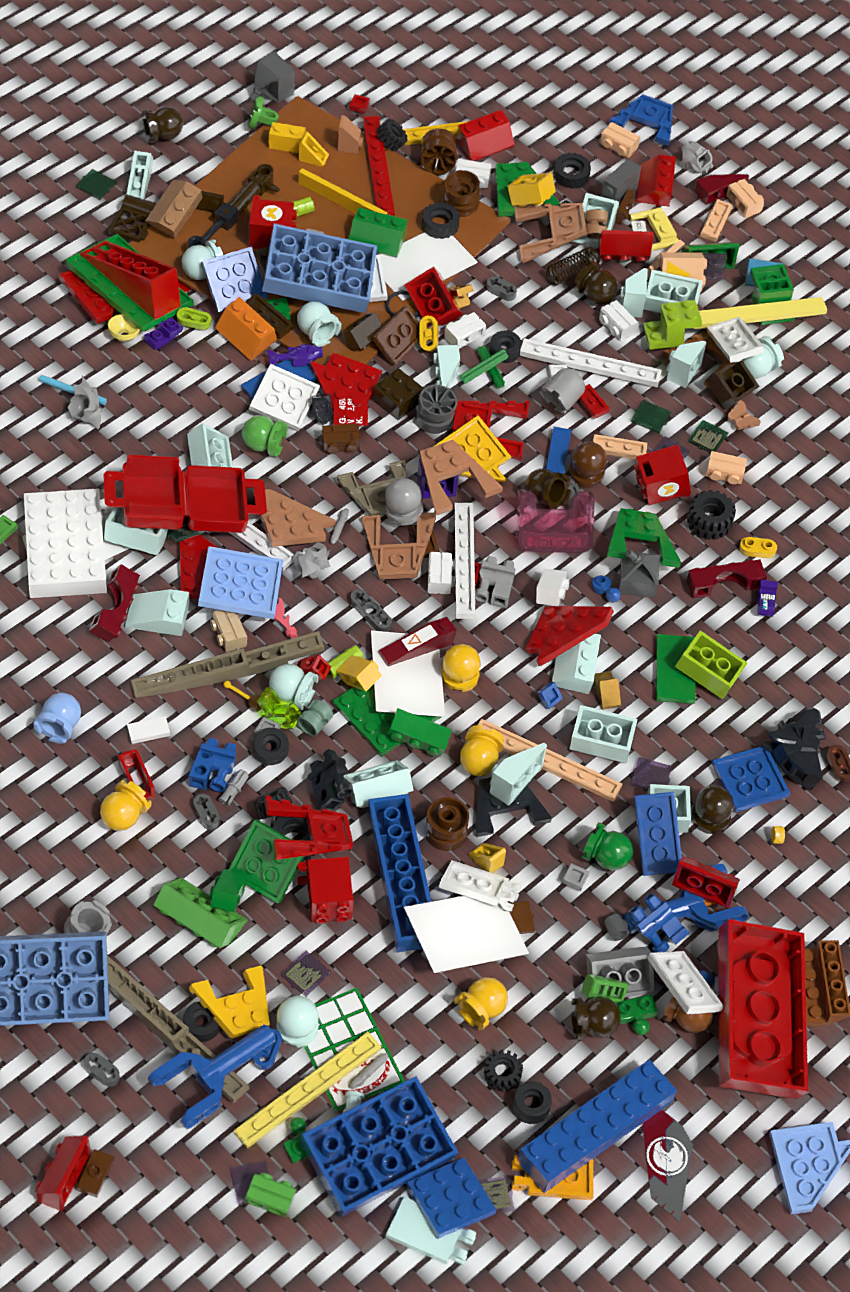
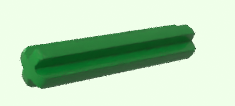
M483 345L477 348L481 361L491 356L486 346ZM497 366L487 371L497 389L505 386V381Z
M502 349L460 375L462 382L466 384L508 358L507 352Z

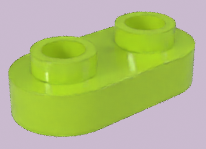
M187 307L181 308L177 312V321L181 325L200 330H206L211 326V316L206 312Z

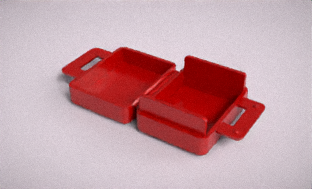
M127 455V460L122 466V472L106 471L103 475L105 505L123 508V523L127 527L178 530L183 526L185 515L188 518V527L193 531L243 533L247 529L248 514L264 515L267 512L264 481L260 479H246L245 472L241 468L190 465L185 472L181 471L178 457ZM115 481L122 482V498H116ZM246 488H254L255 505H247Z

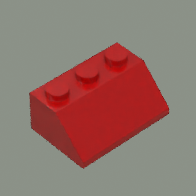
M502 109L458 125L455 136L470 161L480 160L512 148L515 145L510 122Z
M659 154L641 164L636 202L670 206L676 164L675 156Z
M602 230L598 237L599 259H602V261L619 259L620 262L636 260L638 263H644L651 257L654 232Z
M434 266L404 284L422 318L432 316L438 322V326H442L463 315L442 275ZM429 323L427 327L431 328L432 323Z
M683 856L679 862L672 886L729 909L740 879L732 874L719 871L712 866L697 862L695 859Z
M85 1135L66 1136L62 1143H58L53 1162L49 1161L45 1169L46 1175L43 1181L40 1180L35 1188L37 1202L62 1212L91 1155L89 1137Z

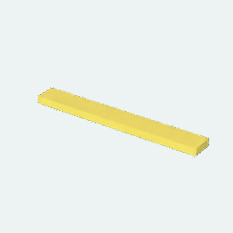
M817 297L699 311L702 327H695L694 329L707 328L708 326L736 317H741L745 323L821 315L827 313V308L823 298Z
M369 1032L365 1033L234 1130V1134L248 1149L379 1052L381 1045Z

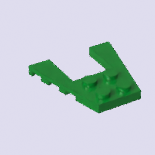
M528 162L496 164L495 182L497 185L498 217L514 216L515 209L511 204L508 194V185L521 175L537 174ZM552 194L551 198L545 200L542 206H545V204L558 206L560 202Z
M620 508L607 556L625 559L627 551L625 537L657 542L661 565L679 568L681 560L657 515L651 512Z

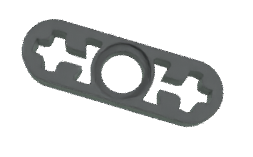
M354 590L351 593V605L376 631L389 632L392 626L391 617L364 590ZM373 608L376 610V613L368 614L366 610Z

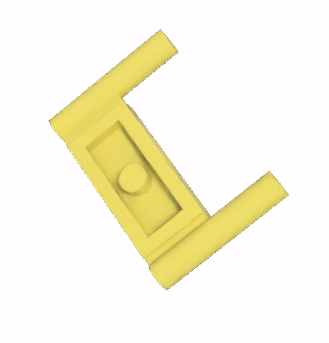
M661 207L629 214L630 221L647 217L660 243L652 244V251L672 247L679 240L676 238L677 234Z

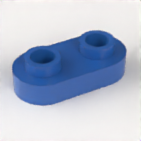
M271 1029L275 1035L276 1042L253 1057L254 1065L260 1070L270 1069L279 1052L282 1036L276 1029ZM262 1058H265V1059H267L268 1061H267V1062H261L260 1060H261Z

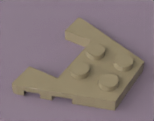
M401 460L389 463V469L393 476L392 479L359 486L354 473L349 472L337 475V481L368 516L387 515L386 489L394 480L406 478V461Z

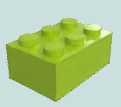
M699 631L675 667L723 699L748 663L702 631Z

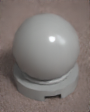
M398 478L387 487L385 492L386 512L391 522L394 520L395 522H400L401 525H411L419 520L418 517L423 513L422 494L420 487L415 481L407 478Z
M81 901L73 908L70 916L67 917L63 931L64 933L107 931L108 933L112 925L109 917L110 912L103 904L97 901Z

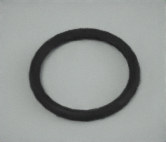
M397 291L388 296L385 307L391 316H394L395 313L389 308L390 300L399 294L410 295L408 291ZM417 310L413 315L416 317L419 311Z

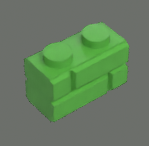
M266 1173L254 1174L245 1202L286 1218L296 1193L293 1184L281 1180L280 1183L272 1180V1176Z

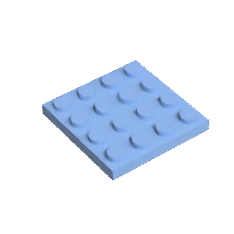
M209 546L198 606L274 619L283 559Z

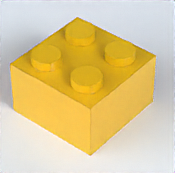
M552 172L521 175L508 185L512 206L541 205L556 192Z

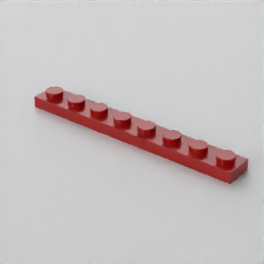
M364 116L363 127L376 207L386 211L387 215L395 216L384 142H381V138L377 136V128L381 125L380 116Z

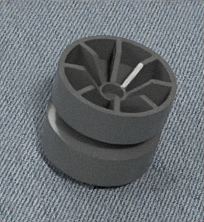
M430 385L422 390L415 413L416 423L421 429L429 433L438 434L450 428L457 406V397L454 392L442 385Z

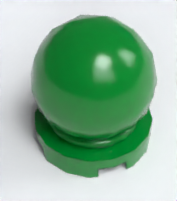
M598 822L596 825L598 829L595 834L591 833L584 848L586 853L582 855V858L588 861L595 858L597 863L607 870L616 871L623 869L632 860L633 848L629 838L617 831L607 832V826Z

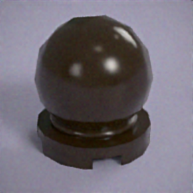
M163 106L154 113L151 109L142 111L146 117L142 119L145 135L150 136V139H148L150 144L157 143L158 137L163 140H171L181 133L183 118L177 109Z
M594 260L590 261V265L587 268L583 266L574 280L577 284L573 288L579 293L585 292L586 297L593 303L605 304L610 302L616 296L618 290L617 280L610 272L601 270V266Z
M540 468L528 475L524 488L526 495L531 501L556 510L559 506H564L570 498L569 482H571V479L566 474L554 473L549 469Z
M710 785L703 788L695 799V805L691 814V819L694 820L697 829L706 834H716L723 829L726 830L734 811L732 795L721 786Z
M597 996L590 998L586 1003L582 998H572L571 1005H575V1012L571 1013L573 1033H577L576 1040L586 1039L587 1034L593 1037L604 1038L611 1036L617 1031L621 1024V1013L618 1005L610 998Z

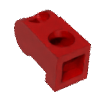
M319 654L300 659L297 664L305 675L308 672L317 674L319 681L325 680L331 669V666Z

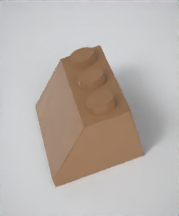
M173 180L145 222L175 239L201 201L202 190L187 181Z

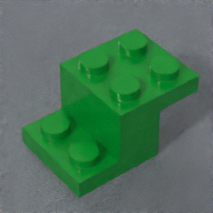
M784 264L751 268L750 274L755 285L751 299L753 305L791 301L794 288ZM795 318L760 321V324L767 325L794 321Z

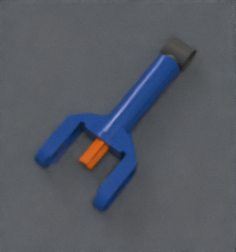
M724 864L712 866L719 871L728 873ZM682 890L679 898L666 902L677 919L688 917L697 926L711 932L718 930L728 919L744 922L749 917L746 908L740 906L708 915L707 906L716 903ZM630 913L624 914L623 918L620 914H613L605 919L604 923L613 941L622 940L628 934L638 932L631 924L633 919Z

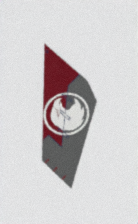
M661 1110L642 1123L651 1199L680 1222L693 1144L683 1126L664 1110Z

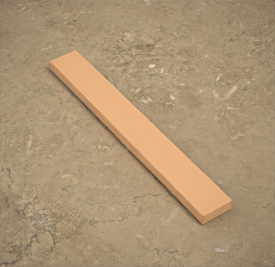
M483 719L478 724L482 726V729L488 731L495 729L504 737L502 751L508 754L515 755L537 746V744ZM546 749L544 764L541 769L614 802L622 788V783Z

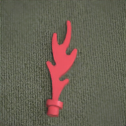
M279 598V603L276 604L274 620L286 629L285 634L291 639L298 637L295 627L290 626V616L287 615L285 619L283 618L285 613L284 603Z

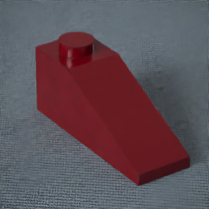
M718 174L702 177L697 180L695 193L705 205H708L717 199L726 197L730 184L737 183L742 179L748 182L749 175Z

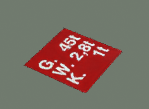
M333 396L334 425L358 424V426H368V396H361L363 403L359 406H355L352 403L354 396H346L343 400ZM354 410L356 412L355 419L348 420L345 417L346 411Z

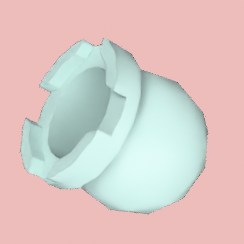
M216 240L207 241L205 247L195 245L185 251L182 257V268L190 278L195 280L206 279L201 262L223 255L220 246H215Z
M309 302L303 305L297 314V324L301 331L308 335L310 341L318 347L329 344V339L334 334L337 336L341 330L342 324L339 319L331 314L327 306L320 302Z
M763 336L758 339L764 347L763 353L755 357L742 359L754 379L764 377L771 370H776L782 366L781 361L784 360L783 352L778 343L774 345L770 341L771 337Z
M284 664L278 666L271 673L269 689L280 701L287 703L294 701L295 708L303 710V706H308L315 693L312 687L314 682L318 683L319 676L313 672H308L305 675L298 666Z
M299 995L288 997L281 1003L277 1011L276 1030L280 1032L283 1043L303 1047L314 1041L319 1025V1014L315 1004L309 998Z

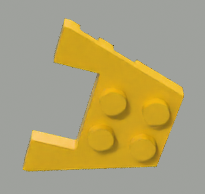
M262 965L246 969L243 972L250 990L216 999L208 980L193 983L189 987L192 994L195 993L200 998L202 1006L212 1012L215 1016L214 1020L231 1039L252 1033L263 1024L270 1025Z

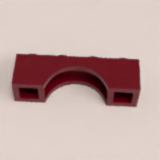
M761 559L694 568L689 570L686 581L692 599L710 596L712 588L723 581L735 582L746 591L758 589L760 581L766 580L767 576Z
M122 564L112 571L107 587L114 597V609H103L93 619L89 629L90 633L108 643L113 638H118L122 631V628H120L121 624L128 615L126 613L127 608L131 606L134 600L132 595L139 587L138 580L140 575Z

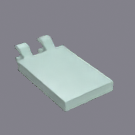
M404 1197L386 1234V1238L444 1264H447L448 1260L451 1259L464 1265L468 1252L454 1247L458 1240L472 1246L476 1238V1232L462 1228L437 1239L416 1201Z

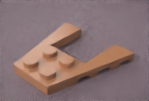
M564 203L561 206H552L551 204L534 206L532 204L527 205V207H519L514 205L517 223L549 215L553 237L520 245L522 263L587 234L582 203Z
M454 440L424 449L419 453L435 516L453 509V505L439 481L469 471L485 498L501 493L503 487Z
M434 512L422 513L418 517L417 543L380 545V515L362 516V522L379 579L418 577L436 521Z

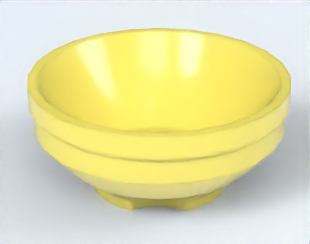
M123 314L112 317L108 322L109 333L119 341L132 340L140 333V329L125 319ZM126 332L129 335H121L120 333Z

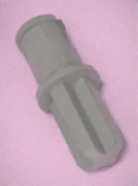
M240 769L232 781L227 783L226 790L218 799L219 802H222V805L229 807L235 796L241 792V787L248 778L246 771Z

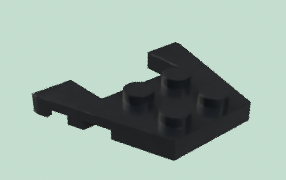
M492 777L479 779L476 837L494 834L490 816L527 808L534 826L551 823V815L527 785L514 801L507 805L490 794V780Z

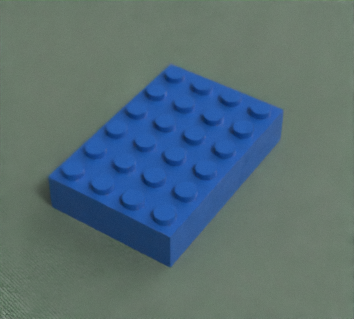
M417 1076L303 1133L299 1140L340 1218L405 1185L408 1181L449 1162L458 1154L455 1145Z

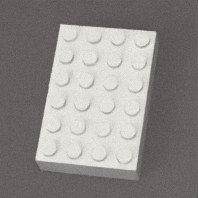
M99 489L24 493L30 598L107 593Z

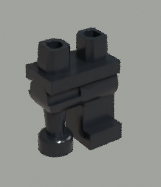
M327 749L323 753L324 761H313L310 764L312 772L307 776L311 781L319 808L335 811L345 802L344 798L352 794L353 790L349 783H345L344 775L348 771V768L345 766V759L338 757L334 750Z

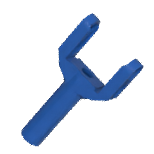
M263 1024L213 1059H207L194 1053L181 1052L155 1069L147 1079L153 1087L161 1086L188 1067H191V1072L208 1092L209 1096L187 1110L180 1120L185 1129H190L220 1108L225 1076L274 1044L276 1038L273 1031L266 1024Z

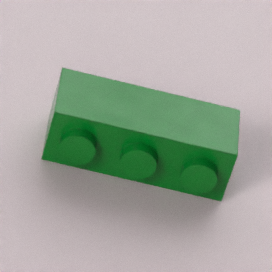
M397 708L392 716L386 735L390 736L394 741L408 743L414 749L420 748L425 750L429 755L441 756L446 750L452 730Z

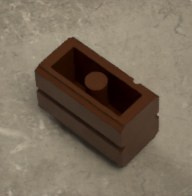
M358 424L322 426L323 452L336 453L338 451L354 452L360 450Z

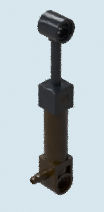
M269 164L259 165L247 178L246 185L228 203L224 202L215 211V224L203 237L192 236L188 239V248L195 245L205 247L206 242L220 228L229 231L237 223L238 216L252 202L255 195L262 196L268 189L279 192L280 188L273 184V167Z

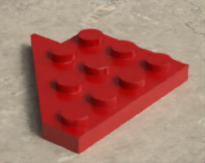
M71 270L59 274V280L96 324L112 318L115 308L108 304L105 298L85 284L82 278Z
M334 352L326 366L314 361L311 362V368L323 393H331L333 414V396H336L339 400L345 399L346 396H354L352 403L355 406H360L363 403L361 396H368L369 403L373 394V387L378 384L382 375L381 369ZM348 410L345 413V417L348 420H353L356 417V412Z
M199 533L179 534L181 591L189 592V599H199L208 547H217Z
M545 606L525 649L528 653L539 654L536 662L538 666H543L607 627L614 611L612 607Z

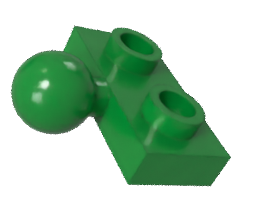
M652 995L615 1002L621 1013V1024L635 1021L633 1030L636 1034L645 1035L648 1033L650 1025L645 1019L658 1016V1010Z
M301 1117L293 1118L289 1124L291 1132L297 1134L298 1137L283 1144L292 1164L308 1158L299 1141L302 1134L306 1132L307 1126L305 1120Z

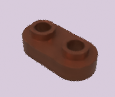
M840 745L831 746L828 749L826 758L835 777L842 782L850 781V758L847 751Z

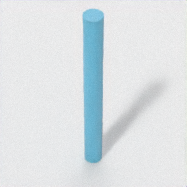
M44 375L39 377L40 382L75 394L74 387ZM98 396L99 404L105 406L107 399Z

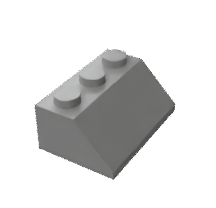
M646 946L586 954L587 974L628 983L629 986L625 997L655 993L653 966L647 959L651 952ZM616 987L614 996H616L619 987Z

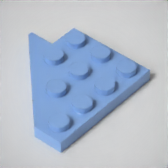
M833 1122L770 1131L769 1135L790 1214L811 1212L850 1153V1140L838 1142Z

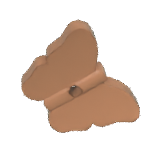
M739 400L734 409H731L727 417L738 430L759 426L761 423L758 418L750 416L749 412L746 413V405L742 400Z

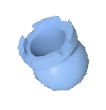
M53 694L45 701L42 713L36 717L33 723L34 729L39 735L43 733L50 737L49 741L66 743L73 733L72 728L80 720V704L70 694Z

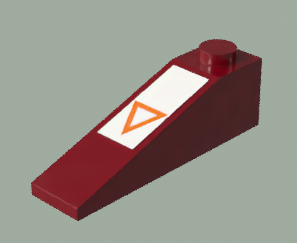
M444 617L424 625L382 648L378 653L389 667L452 645L457 630L448 617Z

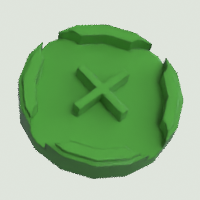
M257 96L254 101L252 115L248 121V128L255 129L258 121L268 125L278 121L279 115L275 111L262 107L263 97Z

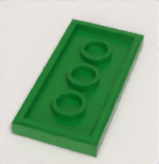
M657 634L656 701L695 704V680L675 667L695 637Z

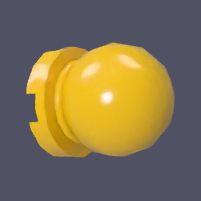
M458 644L452 646L445 653L441 673L442 681L447 688L466 692L472 690L477 685L480 676L479 669L481 667V660L477 650L470 645Z
M481 725L472 726L468 729L465 737L466 743L460 751V762L466 772L474 776H485L491 773L494 766L498 764L499 753L504 747V737L495 729L488 731L482 729Z
M122 779L115 787L116 792L109 794L100 806L102 821L108 828L114 831H126L138 821L140 814H145L152 806L151 800L147 801L144 795L146 793L132 781H129L127 784Z
M484 977L473 982L468 989V993L462 992L455 997L454 1003L459 1004L461 1009L458 1012L471 1027L477 1025L478 1030L481 1031L489 1025V1019L502 1014L506 1009L508 993L503 983L495 978Z

